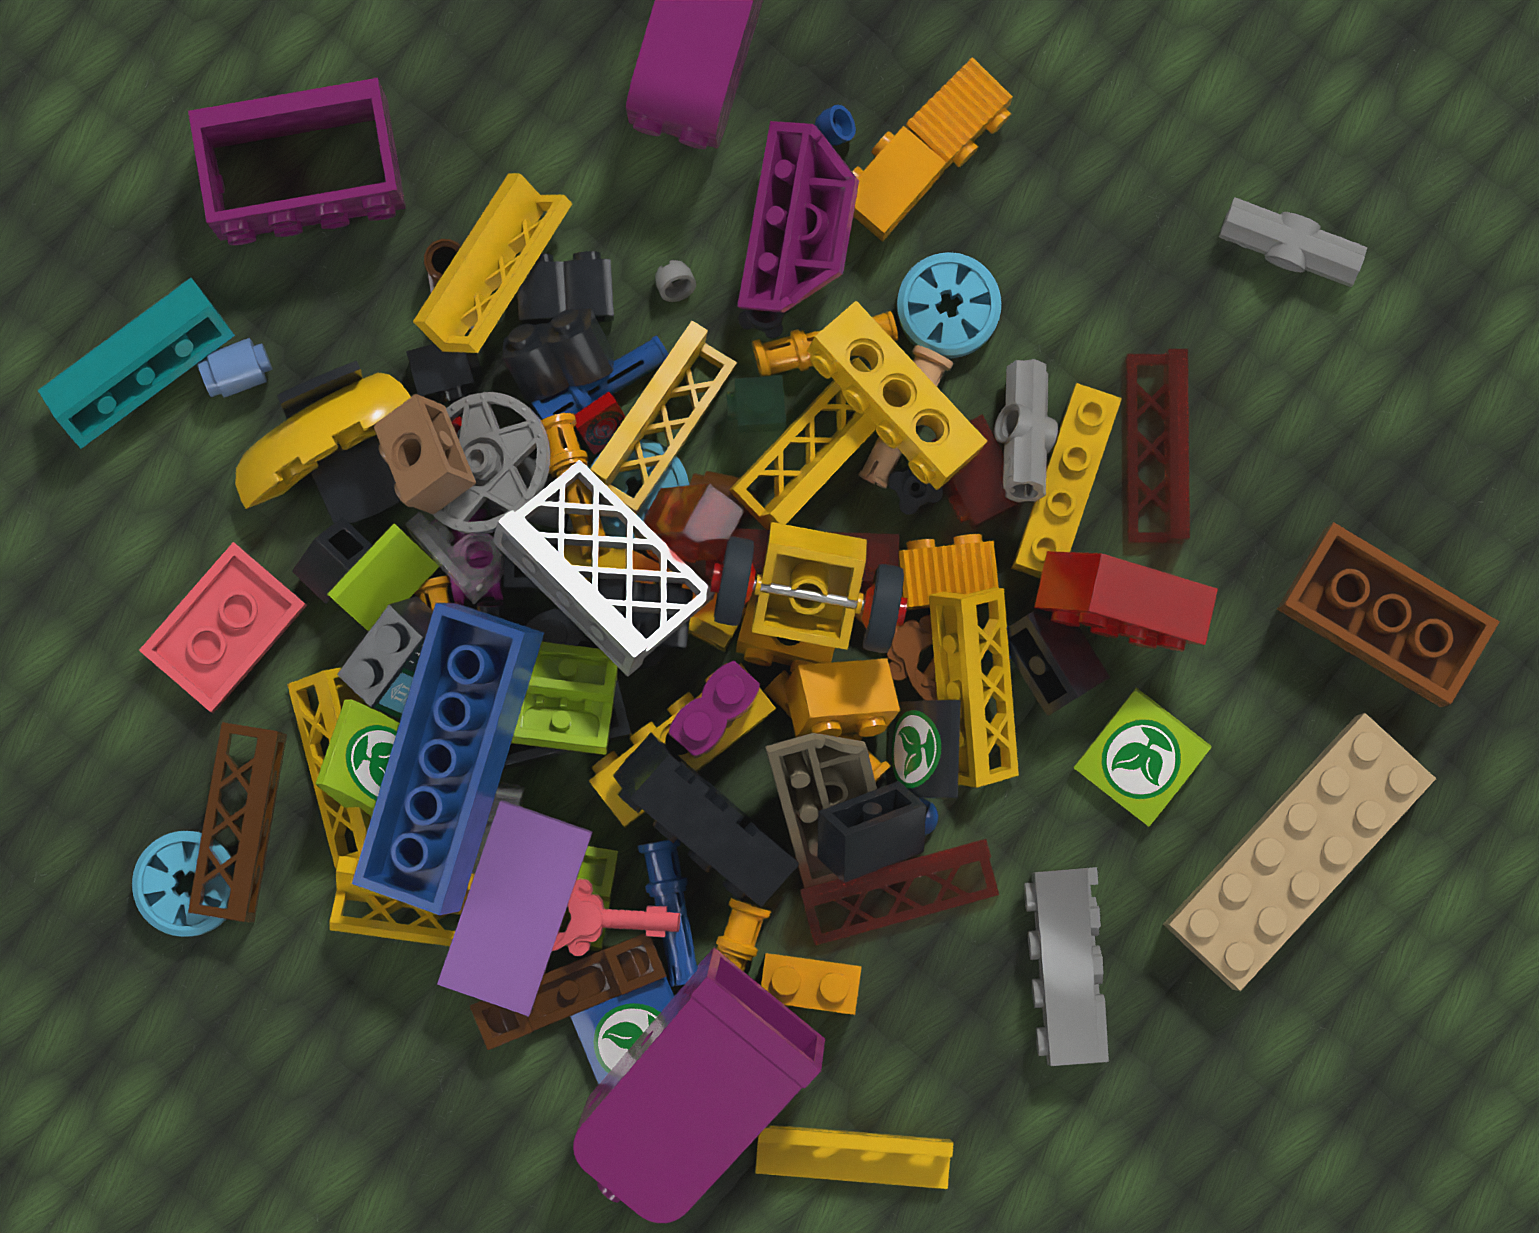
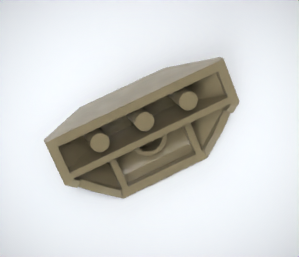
M811 733L766 746L765 750L795 858L800 863L798 868L804 888L839 879L817 858L818 811L877 789L865 742Z

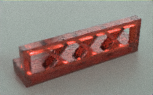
M1168 349L1165 354H1127L1128 543H1185L1190 539L1188 349ZM1137 365H1164V385L1152 397L1137 384ZM1163 393L1164 409L1156 402ZM1137 394L1146 402L1138 411ZM1149 407L1164 420V432L1152 444L1137 430V419ZM1163 440L1165 457L1156 449ZM1138 441L1146 448L1139 457ZM1150 453L1165 467V479L1153 491L1138 478V465ZM1164 486L1165 503L1156 495ZM1138 488L1147 496L1139 505ZM1150 500L1165 513V532H1138V512Z
M979 840L892 864L845 883L838 879L801 889L800 894L814 945L999 895L989 859L991 854L987 840ZM976 861L980 862L986 889L966 893L951 884L961 865ZM952 868L946 881L933 874ZM927 876L943 886L932 904L921 906L905 897V894L914 878ZM906 881L900 893L887 887ZM880 888L897 899L887 916L875 919L858 908L868 891ZM947 889L960 895L941 901ZM860 894L854 906L842 900V898ZM835 901L850 910L841 929L821 933L814 906ZM901 901L913 907V909L895 913ZM855 914L868 920L849 926Z

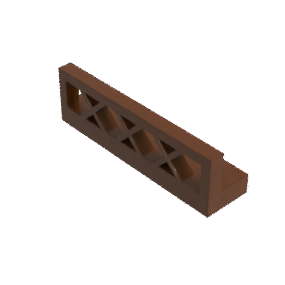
M222 722L188 913L255 923L287 734L274 730ZM232 734L257 738L254 758L241 768H238L229 755ZM228 765L233 773L225 778ZM252 769L249 783L244 774ZM238 779L248 793L246 805L230 816L221 803L222 791ZM218 813H220L225 821L216 826ZM244 816L242 829L240 830L235 822ZM230 827L239 840L238 852L222 864L212 849L214 837ZM211 860L215 865L216 869H214L212 872L208 874L209 864ZM235 864L232 878L227 869ZM221 874L231 888L228 908L202 905L206 884Z

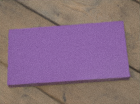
M501 800L437 985L529 1016L593 832Z

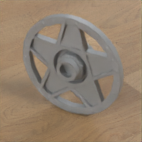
M483 392L464 397L446 408L451 422L463 413L459 442L476 484L446 505L444 510L441 509L433 515L444 525L468 534L495 532L498 520L511 510L517 512L543 490L550 466L549 440L538 416L527 405L509 395ZM491 404L512 408L522 415L526 421L500 429ZM537 448L536 469L530 486L527 489L517 466ZM488 498L509 510L487 521L468 522Z

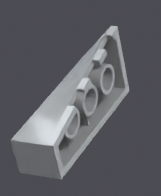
M1097 867L1031 873L1032 882L1024 883L1026 912H1035L1036 930L1028 931V947L1030 960L1038 959L1040 979H1032L1034 1008H1042L1044 1027H1036L1038 1056H1046L1047 1065L1049 1066L1109 1062L1105 998L1103 994L1099 993V984H1103V957L1100 946L1095 945V936L1099 935V927H1101L1100 908L1097 906L1096 898L1091 897V885H1098Z

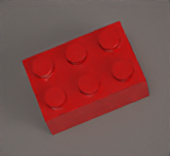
M1047 551L1035 608L1052 612L1051 621L1075 627H1079L1081 623L1091 626L1090 632L1112 638H1118L1119 635L1129 637L1128 643L1150 649H1156L1159 646L1166 649L1184 651L1186 644L1206 645L1218 589L1102 553Z

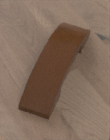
M643 933L545 973L529 1016L483 1000L470 1005L486 1048L490 1050L599 1003L662 979L667 975L651 936H646V933Z

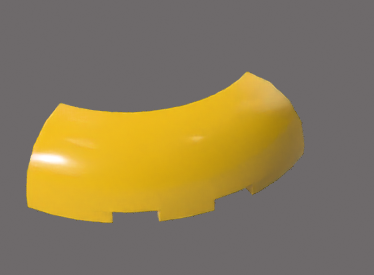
M375 373L320 399L263 436L243 454L236 467L235 485L245 509L283 495L299 480L318 468L317 461L333 453L338 448L337 444H340L343 450H347L376 435L374 425L411 398L404 386L389 374Z

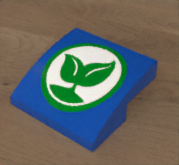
M667 977L571 1016L598 1084L601 1083L674 998Z

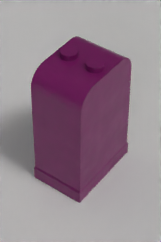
M655 0L626 102L628 121L630 124H633V129L652 136H660L661 133L679 137L680 143L697 149H706L707 146L718 149L726 129L763 0Z
M713 948L699 963L697 971L586 1100L573 1143L575 1158L580 1167L597 1181L599 1190L611 1201L616 1203L622 1201L639 1216L655 1223L673 1222L684 1216L791 1099L802 1088H806L821 1072L825 1038L716 948Z

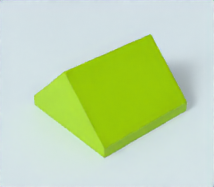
M393 524L334 586L328 595L369 632L389 604L409 599L437 570L439 565L397 525Z

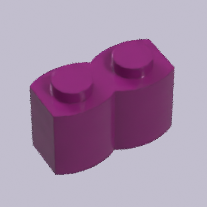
M735 661L723 665L707 681L702 697L689 702L677 713L672 721L669 735L694 758L707 754L722 739L727 723L741 717L753 705L759 692L760 683Z

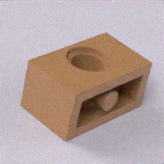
M415 394L374 425L380 442L379 452L391 469L396 482L394 485L395 492L406 506L434 515L476 484L444 405Z

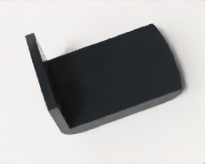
M356 360L278 394L277 397L286 419L337 390L363 379L361 369ZM377 434L347 450H343L340 444H337L338 448L327 457L317 461L319 467L311 472L333 523L342 517L349 523H354L374 516L401 501L394 489L396 482L391 469L379 452L380 442Z

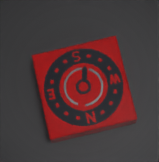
M607 392L574 415L577 422L575 427L594 455L606 447L626 417L610 392Z

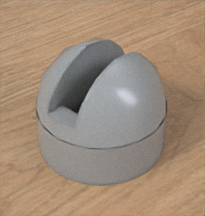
M670 260L669 265L665 267L661 265L658 268L655 279L661 297L665 301L676 302L687 298L693 293L696 288V280L685 263L678 260Z

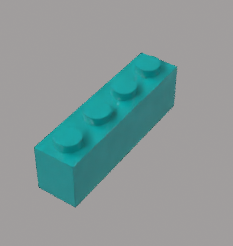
M191 277L41 387L38 392L57 422L82 449L235 335Z

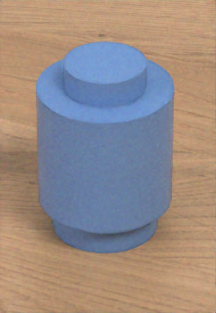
M250 338L217 349L209 354L207 359L198 362L200 374L211 398L220 394L225 398L267 382L265 372L272 370L263 344L254 346Z

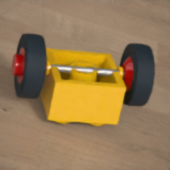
M771 522L761 575H757V580H755L756 569L752 563L754 541L740 537H729L723 564L715 563L710 592L717 593L714 621L720 624L738 626L739 622H741L744 605L751 599L752 591L754 590V595H757L753 616V633L848 650L855 613L860 614L862 609L861 620L864 624L863 648L869 651L888 653L892 645L896 626H903L908 598L902 597L903 568L879 564L874 574L872 586L866 591L863 600V593L859 592L866 563L867 539Z

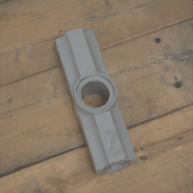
M1236 197L1232 200L1219 234V238L1264 254L1267 261L1278 267L1294 272H1304L1306 270L1348 287L1354 285L1367 247L1320 230L1321 226L1307 217L1290 212L1278 214Z
M1036 359L1015 360L1006 369V405L999 413L995 422L994 436L998 442L1004 444L1003 488L1006 490L1005 497L1016 502H1036L1046 495L1047 454L1051 451L1057 439L1058 424L1055 419L1048 417V373L1046 372V364Z

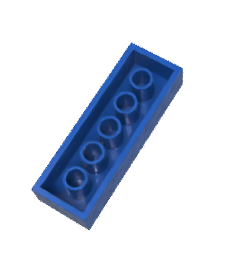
M456 603L435 604L352 884L437 915L459 912L461 910L543 639V632Z

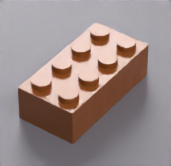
M1334 522L1323 530L1277 610L1439 707L1450 705L1499 624L1498 620Z

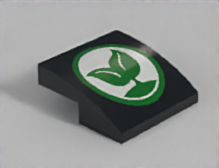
M927 700L898 702L900 711L889 724L888 763L891 767L888 769L887 785L899 781L917 798H958L961 701Z

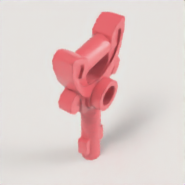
M580 878L576 880L568 903L571 920L565 932H558L552 951L567 945L570 953L575 956H583L590 950L591 942H595L600 938L603 928L646 930V936L666 937V931L679 932L680 913L667 912V906H647V911L604 909L603 899L600 895L592 894V884L587 879Z

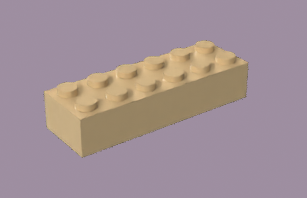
M1366 713L1355 716L1163 925L1231 989L1241 991L1436 778Z

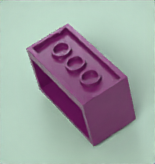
M378 78L188 111L206 222L220 241L227 240L229 245H243L256 241V235L274 232L276 237H289L302 233V227L321 224L323 229H334L349 225V218L367 215L370 221L386 220L396 216L395 210L406 209L388 101ZM375 120L386 182L225 210L222 193H225L222 175H219L215 148Z

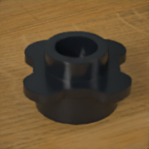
M792 308L784 313L770 311L768 316H763L761 310L745 309V311L739 314V324L745 330L754 328L764 332L766 337L775 339L783 333V318L785 313L789 312Z
M909 466L902 468L900 471H893L888 478L889 487L895 490L900 498L899 508L906 514H914L919 506L927 502L936 503L942 498V487L936 490L930 482L928 484L921 482L912 473ZM915 482L920 485L917 491L911 489L912 484Z

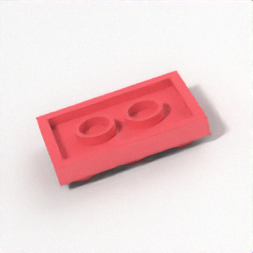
M233 542L139 651L208 711L214 714L306 608L307 604Z

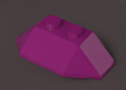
M770 121L737 306L741 309L784 313L843 274L859 180L814 124Z

